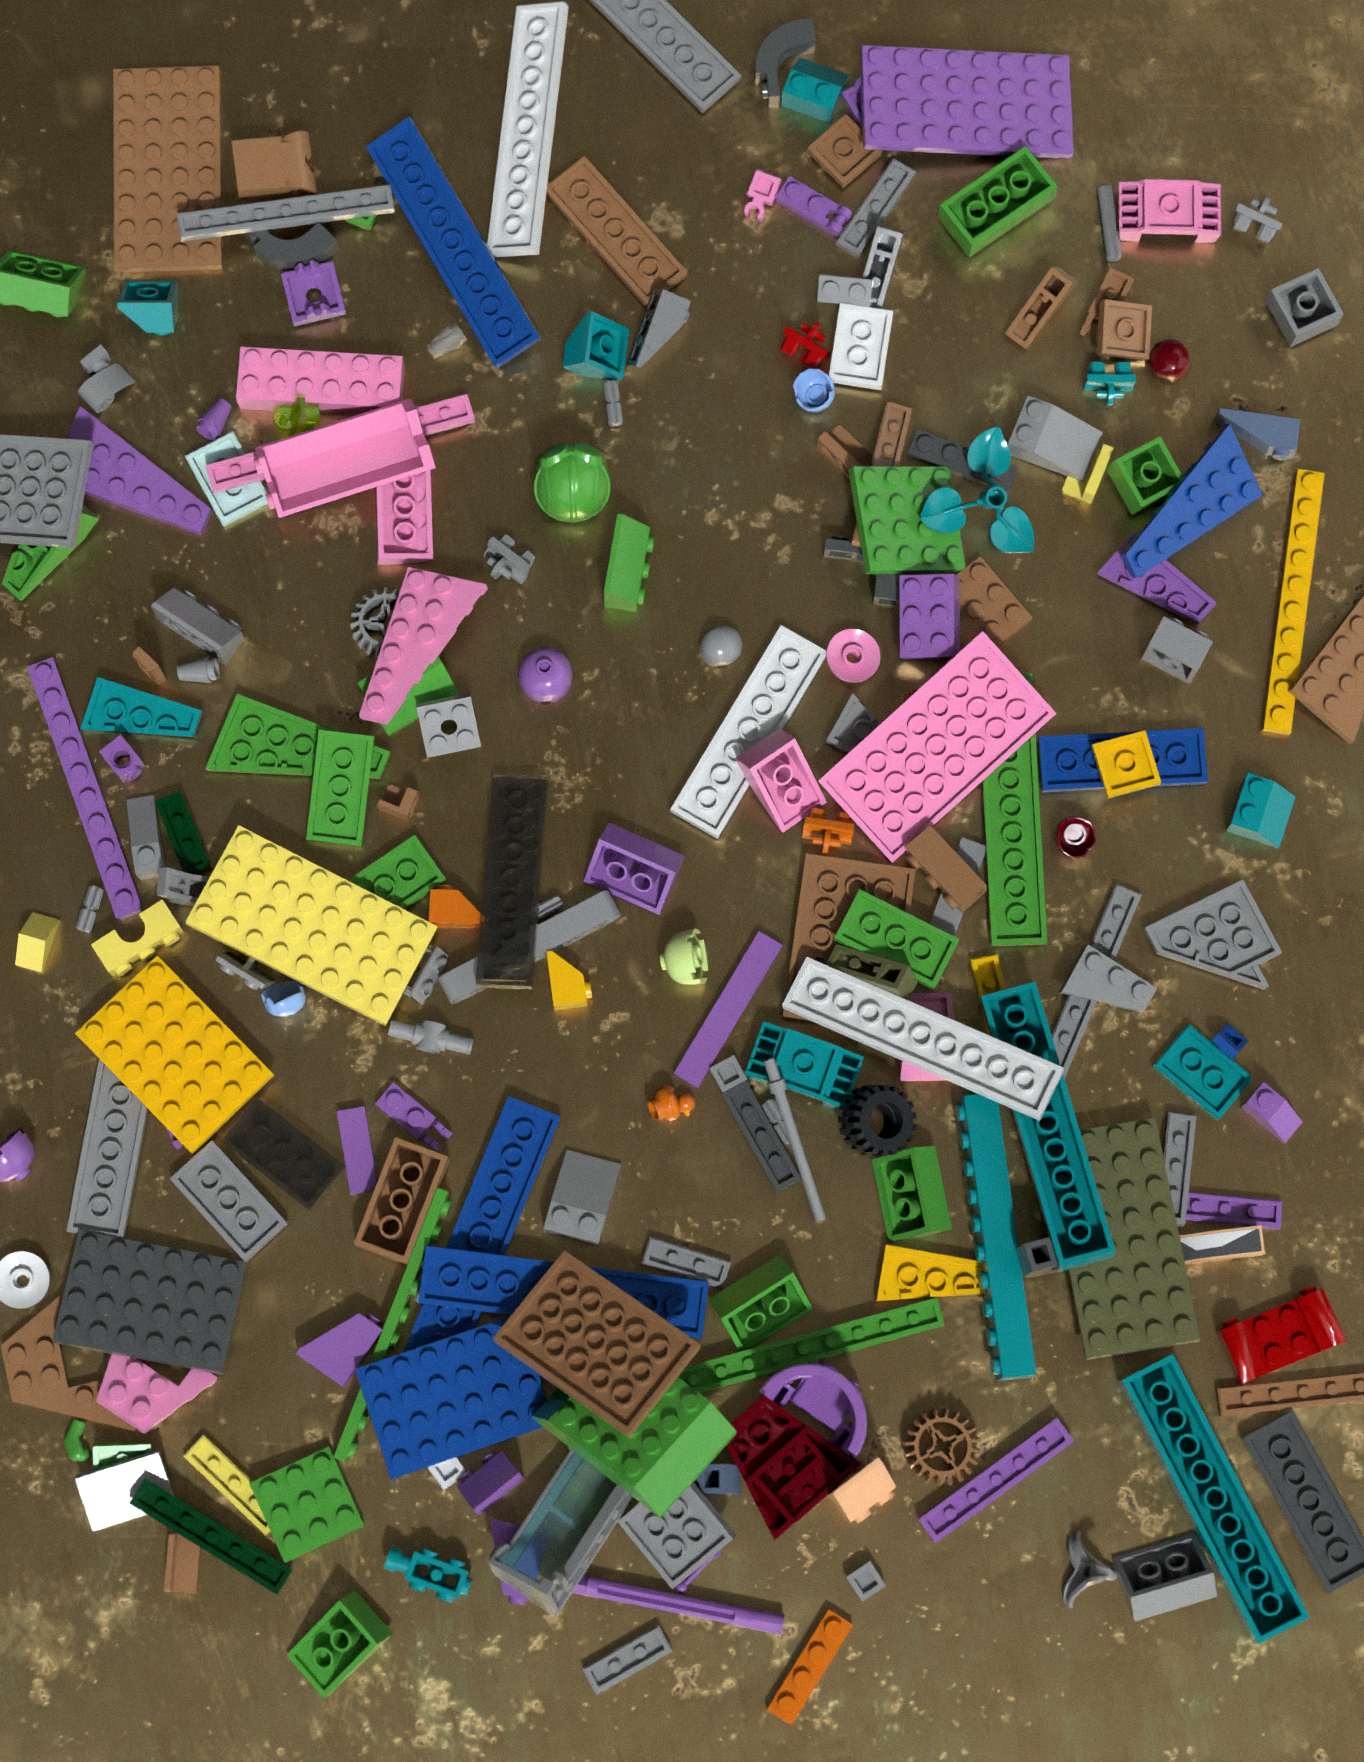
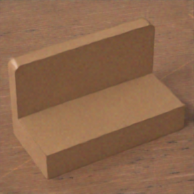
M837 425L829 434L825 431L817 438L816 447L849 479L848 470L853 466H870L873 455L841 425Z
M169 1532L164 1592L198 1593L201 1548L178 1533Z

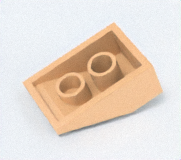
M878 1457L828 1496L849 1523L855 1520L859 1524L871 1514L869 1510L871 1506L876 1502L882 1506L894 1496L891 1491L896 1488V1485L883 1462Z

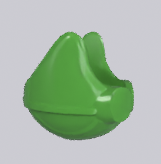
M583 442L575 444L558 443L548 447L535 459L534 494L539 506L549 516L564 522L584 521L599 513L607 503L610 495L607 460L605 454L596 447Z

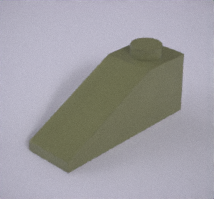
M838 944L835 945L825 964L908 1001L918 983L909 965Z

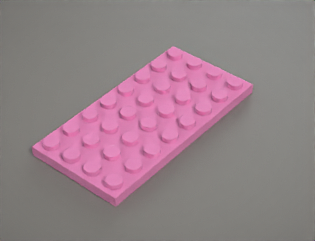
M981 631L817 781L889 861L893 863L906 851L905 846L929 825H935L1046 724L1056 712L990 638Z

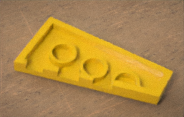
M885 1245L876 1302L984 1294L985 1290L980 1288L978 1282V1274L981 1272V1261Z

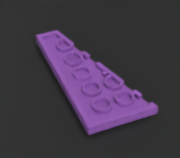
M79 406L66 439L90 440L94 444L85 494L202 536L212 512L211 508Z

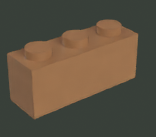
M931 825L905 846L907 854L905 858L914 869L920 868L926 874L924 879L934 890L939 888L945 894L942 898L951 909L954 910L957 907L963 913L987 892L986 884Z

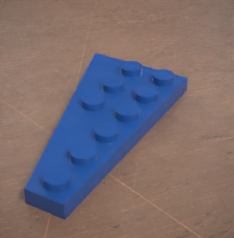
M1224 424L1220 428L1219 435L1213 442L1208 443L1204 448L1205 452L1195 464L1188 468L1168 493L1167 500L1161 507L1156 508L1152 513L1153 517L1143 529L1137 532L1120 555L1131 578L1140 577L1263 495L1230 424Z

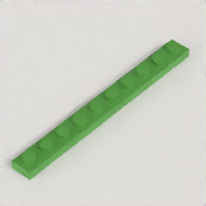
M440 1188L436 1190L370 1364L387 1358L390 1349L395 1350L401 1336V1334L397 1333L400 1322L406 1323L411 1307L407 1306L411 1295L416 1296L421 1280L417 1278L421 1268H423L426 1246H430L431 1242H437L442 1229L441 1226H438L442 1215L447 1216L452 1204V1200L448 1199L450 1195L448 1191ZM361 1388L333 1457L346 1463L348 1457L354 1458L359 1442L355 1441L358 1431L365 1430L370 1416L365 1414L367 1406Z
M933 1298L685 1367L678 1377L697 1392L704 1393L776 1373L793 1365L812 1363L942 1327L945 1324L938 1299Z

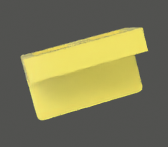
M1103 444L1101 451L1096 449L1084 482L1067 476L1062 493L1091 504L1114 448Z

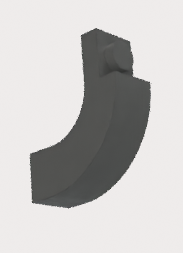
M813 18L793 20L779 26L766 37L758 51L755 66V85L761 84L763 99H768L769 108L779 107L780 92L777 71L781 64L794 56L815 54L816 40Z
M319 222L306 234L293 240L276 238L267 230L244 233L249 242L255 245L253 248L256 257L266 265L282 271H293L299 263L308 266L309 261L312 260L318 262V264H323L339 251L337 239Z
M833 536L831 539L826 538L823 557L854 560L864 565L862 549L860 547L851 545V541H847L845 537ZM872 574L875 583L874 605L900 607L899 575L902 574Z
M1050 1237L1025 1243L1016 1249L1026 1278L1059 1272L1058 1262Z

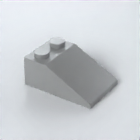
M1027 396L1008 442V447L1010 448L1011 456L1084 482L1103 432L1051 403Z
M566 1150L544 1224V1232L599 1246L621 1164Z

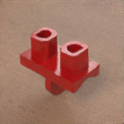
M816 321L812 327L805 322L802 324L800 329L807 333L806 337L788 326L785 328L783 334L786 336L780 349L794 357L800 345L806 347L809 350L801 361L806 366L817 368L823 359L828 360L831 355L829 351L813 342L814 339H817L823 343L827 338L826 335L819 332L822 327L820 322Z

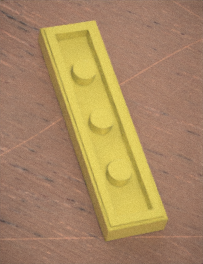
M202 1435L183 1456L265 1535H268L270 1532L269 1527L249 1484L253 1481L205 1435Z

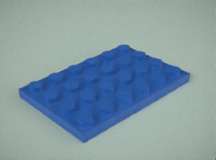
M509 1317L355 1369L390 1480L543 1427L532 1418V1415L547 1400L539 1374L497 1345L493 1340V1337Z

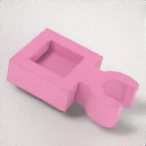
M756 170L747 192V197L753 200L745 206L744 214L746 217L749 216L752 209H758L757 220L761 222L764 219V205H773L782 183L780 178Z

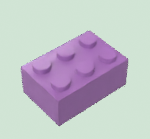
M955 574L899 575L900 658L905 660L951 659L960 651V576Z

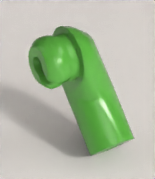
M72 1419L64 1439V1445L71 1460L85 1462L90 1452L88 1448L83 1447L80 1438L86 1423L76 1419Z

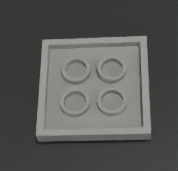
M694 1482L661 1518L641 1503H638L618 1520L620 1526L672 1589L737 1536Z

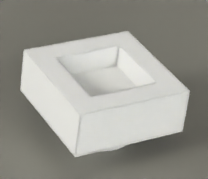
M457 1457L427 1467L443 1491L467 1473Z

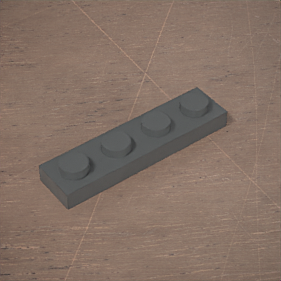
M917 429L907 454L908 457L934 467H947L952 474L989 487L982 477V472H975L969 468L967 463L968 448ZM1010 464L1008 469L999 476L987 475L993 482L997 483L998 487L1003 488L1008 495L1018 467Z
M747 1081L722 1093V1098L775 1192L778 1193L800 1181L801 1177Z

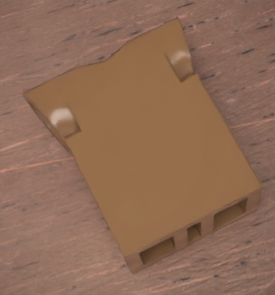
M307 131L293 132L283 138L276 136L232 140L240 205L317 194L315 176L308 166L312 153L309 133Z

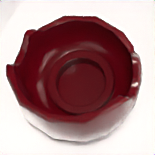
M1167 339L1154 345L1149 355V366L1158 378L1177 382L1186 377L1191 369L1190 353L1183 343Z
M1080 815L1068 816L1058 824L1055 830V844L1059 851L1069 858H1084L1096 844V829L1091 821Z

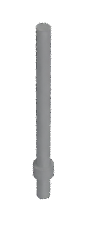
M775 1058L766 1059L764 1064L770 1080L768 1086L771 1094L775 1095L815 1221L824 1220L826 1216L785 1092L787 1090L785 1080L780 1077Z

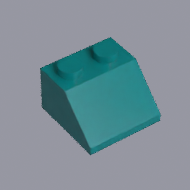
M799 58L791 69L782 91L781 106L831 123L849 75Z
M1247 773L1241 782L1226 831L1279 848L1296 796L1272 780Z

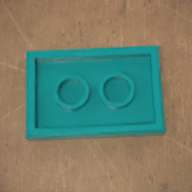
M1190 1024L1183 1029L1152 1066L1216 1121L1222 1117L1254 1078L1230 1057L1222 1053L1217 1046Z

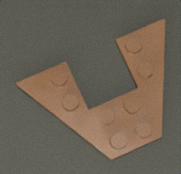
M64 1292L1 1344L12 1402L131 1431H138L97 1403L103 1379L73 1387L69 1386L61 1344L53 1343L52 1341Z

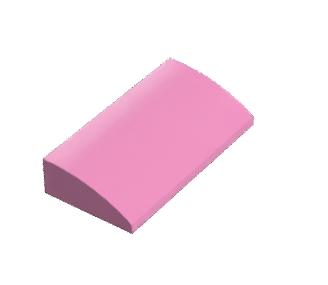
M431 469L375 487L377 565L408 564L433 560Z

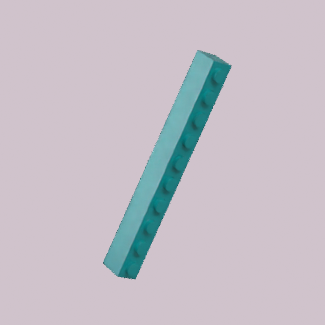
M979 1094L964 1095L955 1106L957 1121H961L962 1132L959 1133V1143L961 1149L965 1150L966 1159L963 1160V1172L969 1179L970 1187L967 1188V1201L969 1204H972L973 1208L970 1223L972 1232H976L977 1237L974 1253L976 1260L981 1261V1272L978 1274V1282L980 1288L985 1290L982 1311L984 1317H988L989 1329L986 1330V1340L988 1346H992L993 1357L990 1358V1369L992 1374L996 1375V1381L1030 1378L1036 1375L1022 1268L1016 1250L1019 1246L999 1104Z

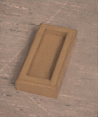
M140 647L132 653L139 668L156 685L160 686L166 680L159 665Z

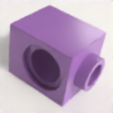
M121 735L99 751L103 759L123 783L126 780L131 781L138 777L142 772L141 769L145 766ZM121 756H130V761L127 765H117V761Z

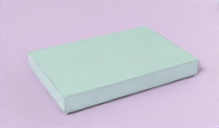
M233 431L185 455L223 527L268 504L265 496L267 492L261 481L213 494L205 465L245 455Z

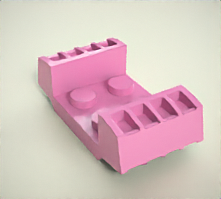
M1158 179L1119 182L1120 240L1139 242L1141 234L1195 235V243H1214L1221 235V184L1202 183L1198 180Z

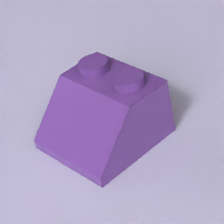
M494 1450L481 1461L484 1464L483 1467L476 1472L471 1469L459 1478L462 1484L457 1488L477 1515H481L525 1479L503 1451L497 1454Z

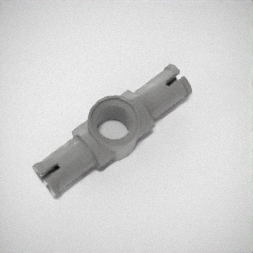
M391 1020L388 1036L412 1041V1044L416 1045V1049L434 1054H440V1051L445 1052V1049L470 1055L474 1038L449 1033L450 1030L446 1029V1025L422 1020L421 1023L416 1025Z

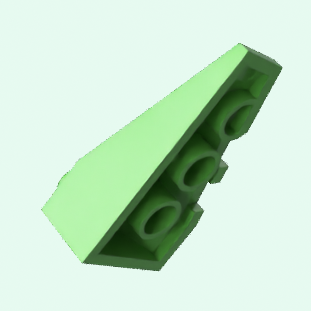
M84 504L82 506L75 548L86 538L99 520ZM19 544L17 551L12 553L2 584L19 600H23L75 548Z

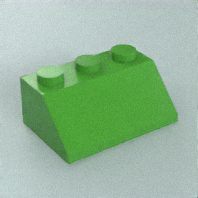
M8 249L0 259V304L17 305L24 307L28 311L48 312L55 317H68L76 307L86 267Z
M617 514L604 587V605L606 608L637 612L638 604H644L646 588H641L643 578L648 579L650 562H646L647 552H653L655 537L650 536L649 526L623 514Z
M439 657L436 658L433 664H429L423 672L422 679L418 684L415 683L406 695L407 699L388 725L381 724L388 736L419 718L416 703L459 694ZM372 674L358 682L360 692L364 698Z
M935 1146L912 1147L899 1151L894 1155L872 1159L888 1243L932 1235L952 1229Z
M780 1254L708 1299L714 1313L739 1352L755 1348L814 1310L795 1274Z

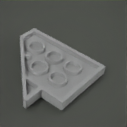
M1244 880L1228 886L1143 929L1156 954L1263 990L1268 988L1269 985L1259 965L1282 954Z

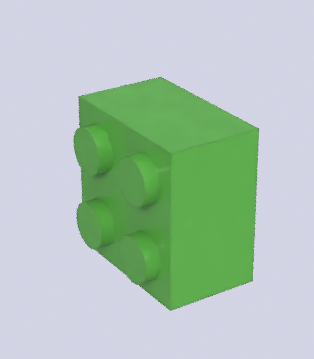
M1161 436L1115 459L1106 468L1131 515L1167 498L1168 493L1182 477Z

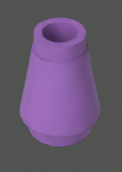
M219 398L197 420V431L210 440L220 436L232 409L231 404Z

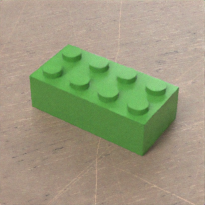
M1025 146L941 203L938 218L970 258L1053 201L1058 186Z

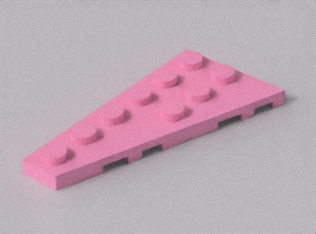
M407 568L359 713L361 719L388 725L407 699L406 695L415 683L418 684L422 679L423 672L439 656L456 633V628L460 622L473 610V605L480 595L483 596L487 591L486 584L416 568Z

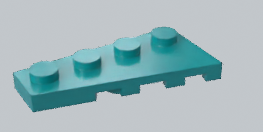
M97 677L80 729L195 737L203 711Z

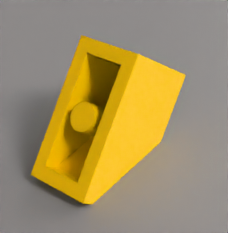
M546 951L554 1011L588 1006L587 998H592L590 981L584 982V975L553 951Z

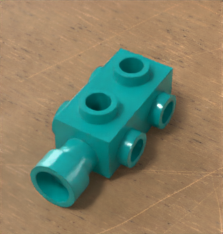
M392 1546L384 1565V1569L396 1572L398 1570L406 1573L404 1579L410 1581L408 1587L423 1593L427 1587L437 1591L435 1597L451 1603L453 1597L460 1599L462 1594L467 1596L473 1580L468 1577L470 1571L464 1569L465 1563L449 1558L448 1563L437 1559L438 1553L422 1548L421 1553L414 1551L413 1556L403 1554V1550ZM425 1564L429 1567L430 1572L427 1576H422L419 1573L421 1565ZM450 1574L455 1575L457 1578L454 1586H449L446 1583V1578Z

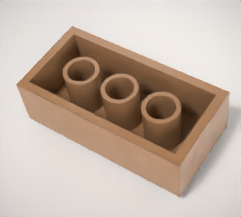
M395 1137L353 1244L358 1248L407 1266L436 1190L440 1188L448 1168L449 1157Z

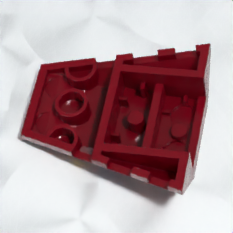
M765 1395L760 1397L731 1423L737 1434L726 1446L774 1541L801 1520L861 1465L855 1458H852Z

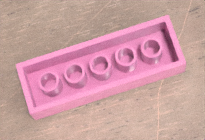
M240 347L236 400L240 409L356 416L402 401L405 374L403 356Z

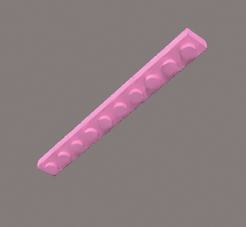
M467 394L416 408L424 436L475 422ZM252 452L205 465L213 494L265 480L263 473L258 475L253 461L254 458L258 457L257 453Z

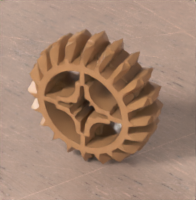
M936 1408L931 1409V1419H929L925 1412L921 1413L924 1423L921 1424L918 1420L914 1419L912 1424L917 1430H906V1434L912 1436L913 1440L903 1441V1445L912 1446L911 1451L904 1452V1457L912 1455L914 1457V1460L907 1464L908 1467H914L916 1464L920 1467L915 1472L916 1477L926 1472L925 1483H929L932 1476H935L936 1486H941L942 1477H945L948 1486L952 1485V1475H955L959 1482L963 1481L960 1471L963 1470L966 1474L970 1475L972 1470L967 1466L968 1462L972 1465L978 1464V1460L972 1458L971 1454L981 1453L980 1448H972V1443L980 1441V1437H970V1433L974 1432L976 1427L972 1426L968 1429L964 1427L969 1421L968 1417L963 1418L961 1422L957 1421L960 1413L957 1410L954 1411L951 1418L948 1417V1408H943L942 1416H938ZM946 1423L955 1427L959 1432L953 1436L946 1437L937 1430L934 1424ZM927 1429L931 1438V1446L927 1451L920 1454L919 1439L923 1431ZM938 1439L941 1442H948L954 1439V1442L949 1444V1448H946L948 1450L947 1455H944L942 1451L929 1454L935 1450V1446H937L935 1442ZM964 1439L965 1453L962 1461L957 1465L953 1456V1448ZM933 1457H939L948 1465L950 1470L938 1471L932 1469L925 1461Z

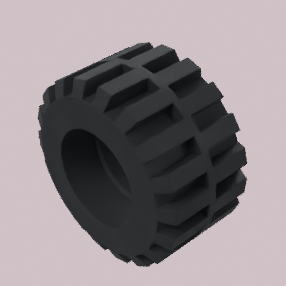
M889 1085L862 1086V1088L854 1089L852 1091L853 1095L846 1096L844 1100L847 1103L840 1107V1111L843 1113L842 1116H838V1123H842V1128H839L841 1135L846 1136L844 1139L846 1145H852L851 1150L860 1152V1155L887 1156L897 1154L898 1150H903L907 1147L905 1142H911L913 1136L910 1133L916 1129V1124H913V1119H916V1112L911 1111V1108L914 1107L912 1101H906L908 1096L904 1092H899V1088L889 1087ZM876 1106L881 1109L884 1116V1125L879 1135L874 1133L870 1122L872 1111Z

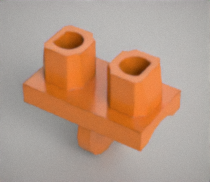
M811 808L809 816H805L802 838L813 840V844L823 845L822 853L827 854L829 846L851 845L855 824H852L851 817L847 813H836L835 821L824 819L825 811L823 809Z

